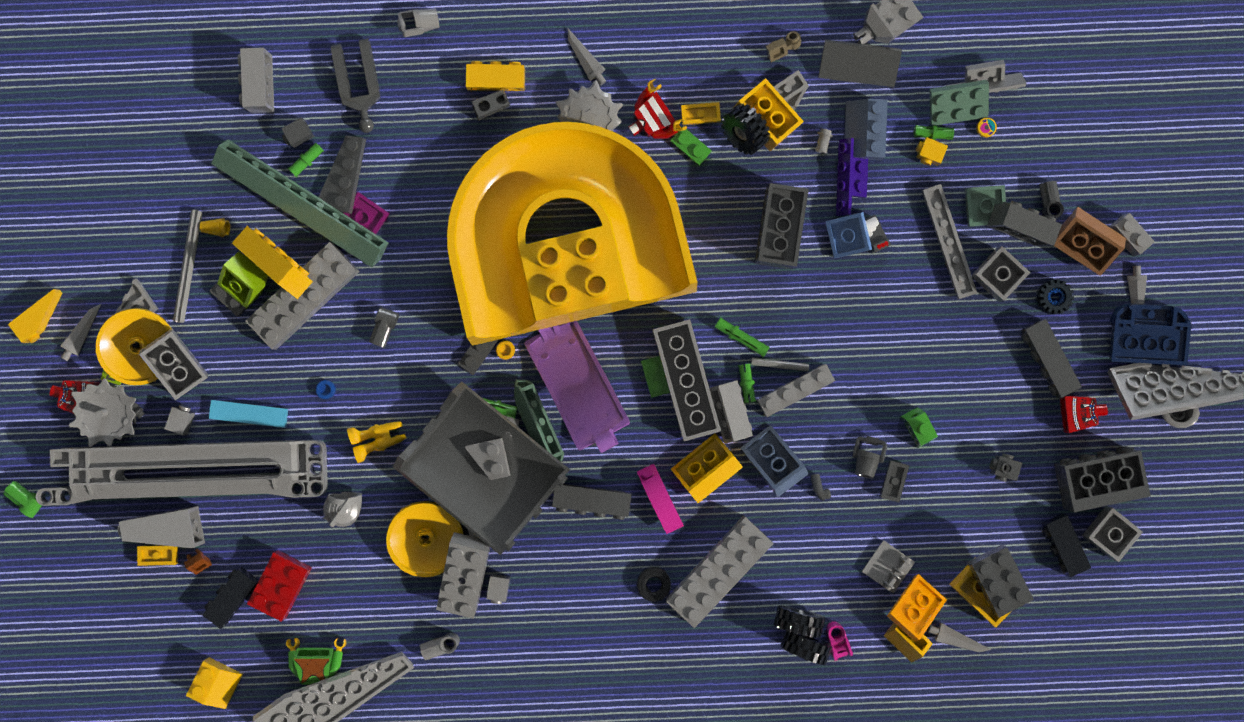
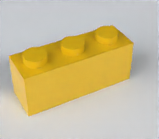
M472 61L471 64H466V88L470 91H525V66L521 65L520 62H509V65H502V62L492 61L490 64Z

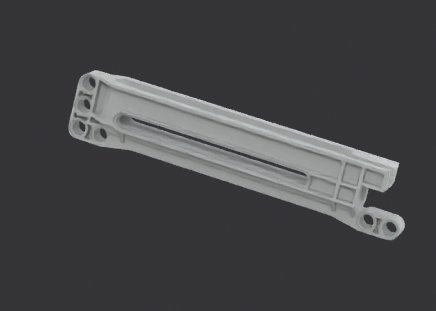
M285 440L51 449L50 467H69V486L40 489L37 491L35 498L38 504L51 506L70 505L92 499L240 494H273L291 498L317 497L326 493L328 488L326 444L321 440ZM313 444H318L320 446V452L318 454L313 453ZM314 463L320 465L321 471L319 473L313 471ZM277 465L280 468L279 474L146 479H127L124 476L125 469ZM315 482L321 485L319 493L313 489ZM296 483L302 486L301 493H297L294 490ZM65 491L70 494L69 500H66L64 497ZM46 492H49L51 496L49 501L45 498Z

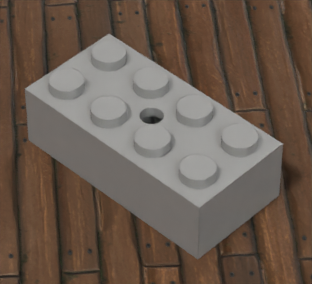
M456 532L453 533L449 543L436 610L474 619L490 552V546L480 538Z

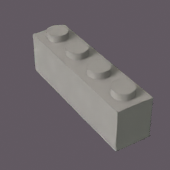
M823 364L760 397L756 401L764 416L769 417L835 382V379L827 364Z

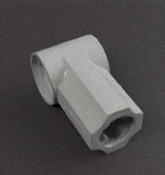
M450 632L445 636L420 644L422 657L426 661L454 652L460 643L459 636ZM446 639H451L454 642V646L449 647L446 644Z

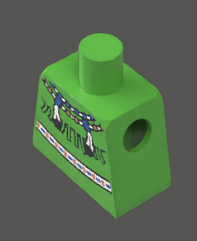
M917 407L901 416L917 448L938 437L927 414Z

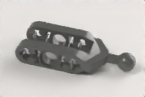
M369 38L359 40L369 94L353 98L341 44L331 45L332 59L342 104L360 111L359 129L364 133H369L373 130L374 123L369 119L367 110L381 98Z

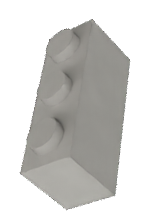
M738 380L709 388L724 443L735 442L753 436L752 426L748 420L747 408L743 402Z

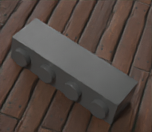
M1041 319L1021 330L1022 340L1026 345H1029L1031 357L1035 362H1038L1040 366L1039 372L1044 379H1047L1049 383L1048 389L1053 396L1062 398L1082 387L1046 319Z
M563 484L561 487L558 485L554 490L552 507H555L556 511L567 512L570 509L575 510L576 514L586 515L587 512H593L594 516L605 517L606 514L613 515L614 519L624 520L625 517H629L632 493Z

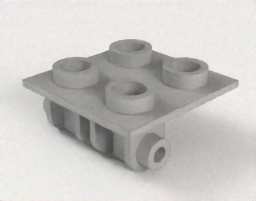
M883 540L862 572L894 593L915 562Z

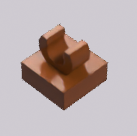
M199 549L195 550L197 553L195 556L188 554L187 561L184 562L186 569L195 575L212 565L210 559Z

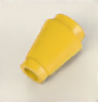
M224 218L201 221L200 231L224 237L230 233V222Z

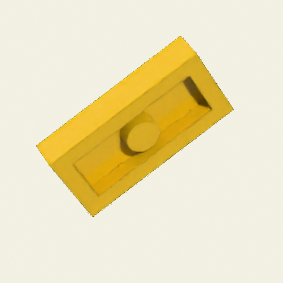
M719 102L681 105L682 119H684L682 125L721 122Z
M165 545L137 546V566L178 564V547Z

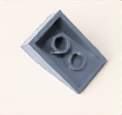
M771 425L740 448L777 497L808 475L805 465Z

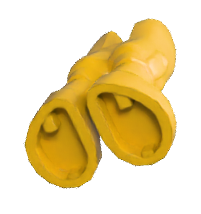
M402 422L375 424L368 430L359 431L354 427L348 428L347 433L352 445L375 438L373 442L353 447L357 463L365 461L366 455L373 451H384L386 448L405 440L406 434L396 435L391 438L389 430H396L402 427Z

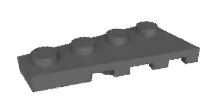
M345 136L319 195L320 199L342 213L352 214L366 144V139L361 137Z

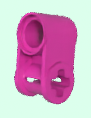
M830 622L826 626V634L829 644L832 646L831 654L834 661L847 655L853 656L844 628L838 622ZM834 628L840 629V633L837 636L831 635V631Z

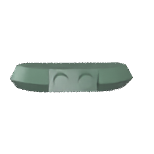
M516 379L514 387L515 402L529 436L562 462L564 452L534 384L529 380Z

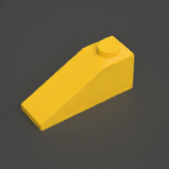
M53 289L8 324L22 343H34L40 338L39 335L44 332L61 298V290Z

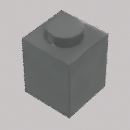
M302 117L281 128L284 132L282 137L287 145L290 144L294 148L315 137Z

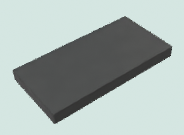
M825 39L818 78L895 87L902 49Z

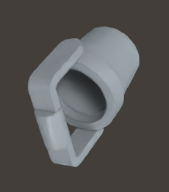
M436 8L414 9L398 13L399 19L397 24L399 31L402 32L404 37L420 35L424 32L440 28ZM414 17L416 28L406 30L404 19Z

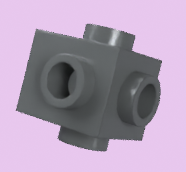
M1002 453V456L996 455L995 458H992L989 469H991V474L996 475L995 479L1004 482L1007 479L1017 481L1022 463L1013 460L1014 456Z

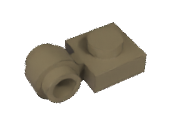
M791 31L787 34L785 40L781 38L767 45L766 50L770 62L788 55V50L798 49L801 45L800 34Z

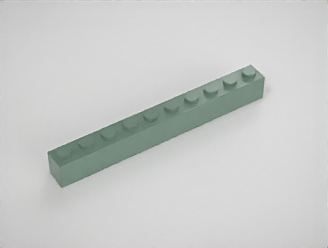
M229 139L218 145L211 164L220 171L225 172L234 178L235 181L248 187L252 192L259 194L268 202L281 208L283 212L290 214L300 223L312 228L316 233L326 237L331 243L343 248L348 254L357 257L364 264L373 267L381 260L388 245L387 241Z

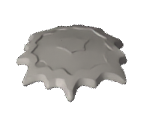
M596 80L589 88L581 86L578 92L570 88L569 96L566 100L556 101V105L560 109V114L557 116L560 122L586 123L611 131L622 122L618 118L617 113L623 104L612 102L611 94L603 92Z
M104 378L98 386L87 384L85 391L71 392L76 401V406L72 410L76 418L69 424V427L78 428L81 436H87L89 447L94 446L100 441H104L110 447L114 439L121 440L124 434L134 435L132 421L136 414L132 410V405L135 403L136 398L128 397L124 392V387H112L107 379Z

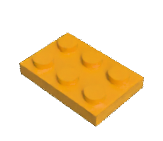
M917 574L890 610L887 617L912 640L917 642L924 635L947 599L921 575Z

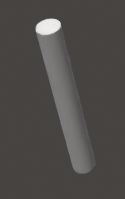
M761 358L751 359V365L800 371L809 370V364Z

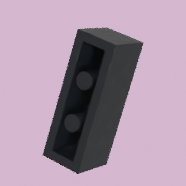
M1060 514L1042 522V533L1046 539H1049L1052 545L1049 546L1051 553L1054 557L1057 556L1059 561L1057 565L1062 574L1071 578L1091 568L1068 515Z
M243 567L237 570L234 569L229 574L227 584H222L216 591L217 597L214 600L211 599L204 607L206 611L203 613V616L219 629L227 625L259 582V579Z

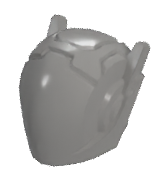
M342 492L341 494H328L324 503L323 514L324 519L330 523L329 526L347 527L352 525L360 515L362 493Z

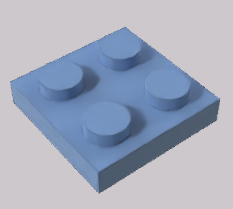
M863 212L825 221L834 259L872 250Z

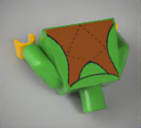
M295 638L294 646L291 645V639L286 641V646L290 649V652H288L289 669L299 678L302 685H311L333 677L341 667L343 656L341 651L346 646V639H344V644L341 647L337 645L338 638L335 639L336 651H334V648H297L300 645L298 638Z

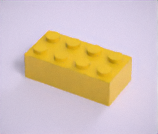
M246 226L232 242L236 248L272 280L297 299L313 282L307 277L309 273L304 268L299 267L298 263L278 246L275 248V243L257 228L252 230Z

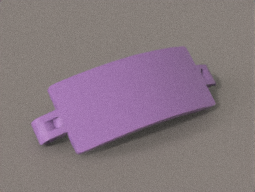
M574 321L538 330L540 334L525 341L524 344L577 449L580 451L596 443L599 451L603 453L618 445L619 443L614 432L629 425L630 421L578 322Z

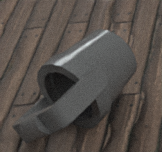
M870 436L858 437L856 439L853 451V458H857L855 475L874 479L878 464L883 463L887 450V443L885 441ZM860 442L882 445L881 456L876 453L859 450Z

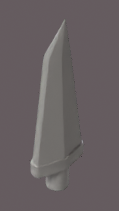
M568 29V41L587 74V78L590 81L596 79L600 86L606 82L602 76L605 68Z
M1133 266V276H1127L1131 304H1144L1147 275H1141V266Z
M101 304L89 309L61 344V347L65 349L61 356L62 359L68 361L72 353L77 356L79 355Z
M940 623L938 628L930 625L928 628L929 633L936 635V642L975 652L991 650L946 626V624Z

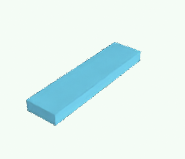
M211 400L209 419L286 428L288 409L219 400Z

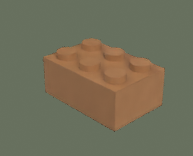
M1077 207L1062 224L1054 246L1101 276L1125 249L1126 238Z

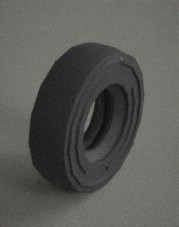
M658 567L645 569L637 580L639 594L648 601L657 602L663 600L671 589L669 575ZM651 577L660 579L662 584L658 591L653 592L647 588V581Z

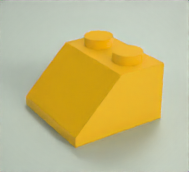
M208 657L202 662L186 696L203 705L226 709L243 674Z

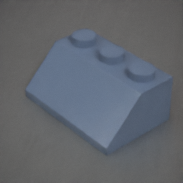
M863 99L846 101L844 139L854 138L853 157L879 161L885 158L888 100Z

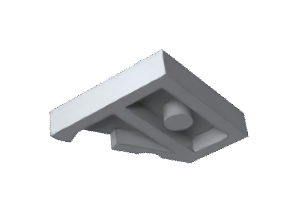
M799 70L774 86L776 91L794 111L809 87Z
M135 278L132 281L128 294H125L121 306L118 307L115 313L131 308H141L155 312L158 310V307L140 281Z

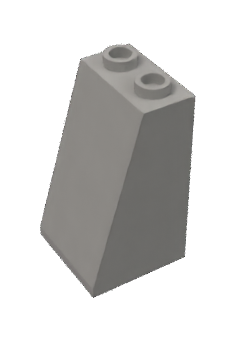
M198 506L120 521L117 528L118 535L122 538V541L184 548H195L205 544Z

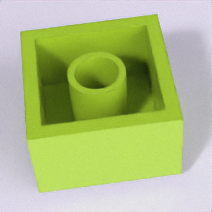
M238 251L223 265L217 284L247 309L262 295L268 275L247 256Z

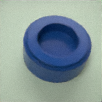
M323 380L317 384L316 394L319 398L330 399L335 395L336 387L333 382Z

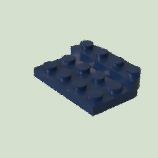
M1124 304L1114 309L1110 322L1113 323L1109 361L1188 365L1191 320L1188 319L1187 314L1181 308L1169 305Z

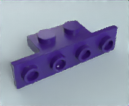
M854 138L839 140L836 186L837 216L851 215L852 197H867L868 159L853 157Z

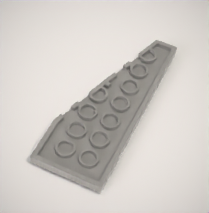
M1136 363L1109 368L1107 372L1130 421L1244 399V372L1238 374L1230 373V370L1218 372L1212 371L1211 368L1181 366L1179 368L1170 367L1169 364H1161L1159 366L1152 365L1151 363Z
M399 652L282 695L254 715L253 721L338 722L414 668L413 663L403 652Z

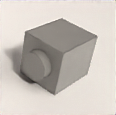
M184 405L172 407L164 429L180 435H188L195 413L190 411L191 408Z
M491 574L486 599L491 600V603L494 604L506 602L510 577Z

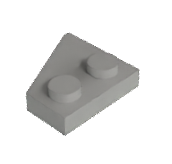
M502 438L465 446L466 450L490 480L511 476Z

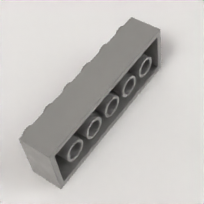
M329 242L302 267L309 273L307 277L313 282L298 299L281 287L245 321L271 349L277 350L360 272L335 244Z
M690 319L653 329L683 441L720 432L721 428Z
M743 515L666 598V602L695 628L774 543Z

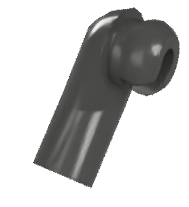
M820 474L811 475L813 490L818 498L822 501L830 499V490H823Z

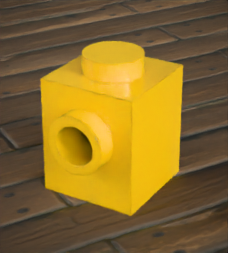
M926 137L923 142L919 141L915 151L918 152L916 158L921 159L920 162L925 165L931 166L933 164L938 166L944 158L948 145Z

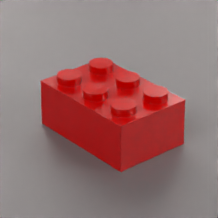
M279 550L273 552L247 605L282 622L287 618L312 567Z

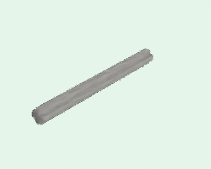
M191 210L173 317V321L184 323L202 219V212L199 210Z

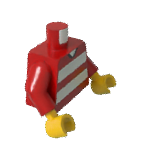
M656 79L648 82V87L639 95L633 114L637 121L628 126L633 136L644 131L647 137L668 139L678 133V131L686 130L687 126L680 127V122L684 121V119H674L659 94L655 92L662 87L661 84L655 88L653 82Z

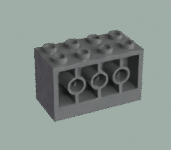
M769 183L766 187L754 264L791 270L797 267L809 189Z
M1122 446L1116 448V451H1098L1097 455H1079V459L1064 458L1059 460L1060 463L1054 464L1062 505L1065 510L1078 512L1151 497L1141 450H1135L1134 447Z

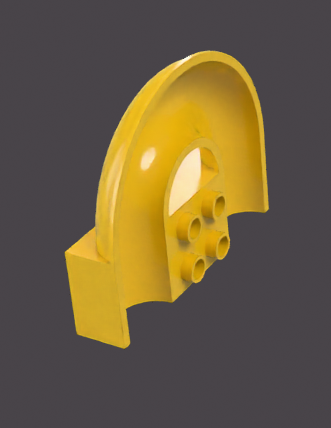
M553 122L523 129L503 139L484 153L469 170L457 190L448 220L447 248L466 337L472 346L697 292L698 282L674 192L659 166L639 146L611 130L577 122ZM559 198L579 200L590 206L602 223L600 227L526 244V228L531 216L539 207L551 200Z

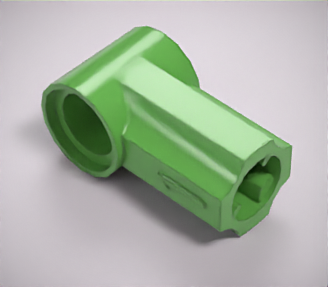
M13 481L4 490L3 495L19 506L20 512L27 517L33 518L43 506L36 501L35 493H30L16 481Z

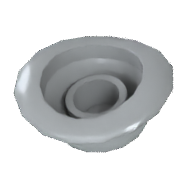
M1199 408L1162 414V417L1173 427L1187 428L1198 421L1200 412Z

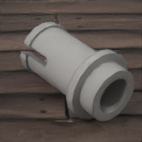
M820 129L816 152L827 154L830 137H833L831 130Z

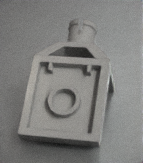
M881 0L876 5L873 3L865 14L864 27L855 32L853 37L856 41L861 38L857 42L859 44H865L871 39L876 42L889 43L923 19V16L911 0Z

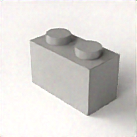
M1130 213L1122 215L1109 226L1126 238L1125 248L1132 256L1141 255L1155 242Z

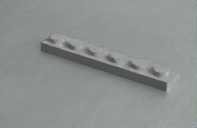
M939 184L922 190L957 299L977 294L942 185Z

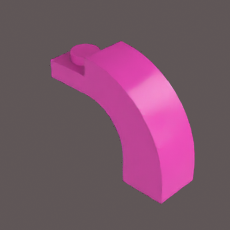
M652 464L637 471L666 534L683 527L684 525L655 465Z

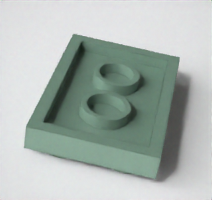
M987 80L930 89L931 126L988 117L989 82Z

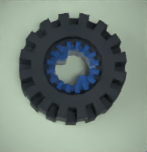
M1059 279L1047 281L1039 287L1040 290L1036 293L1038 295L1036 301L1039 302L1037 305L1047 314L1064 313L1073 304L1074 296H1072V293L1074 291L1070 290L1071 286L1066 284L1065 281H1060ZM1051 293H1058L1059 300L1052 301L1050 298Z

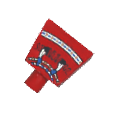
M63 380L61 387L54 385L51 387L50 396L59 398L57 407L73 413L72 410L76 406V401L71 392H83L87 384L98 386L100 382Z
M1074 396L1060 398L1063 431L1066 433L1099 425L1098 416L1108 415L1107 405H1097L1096 398Z

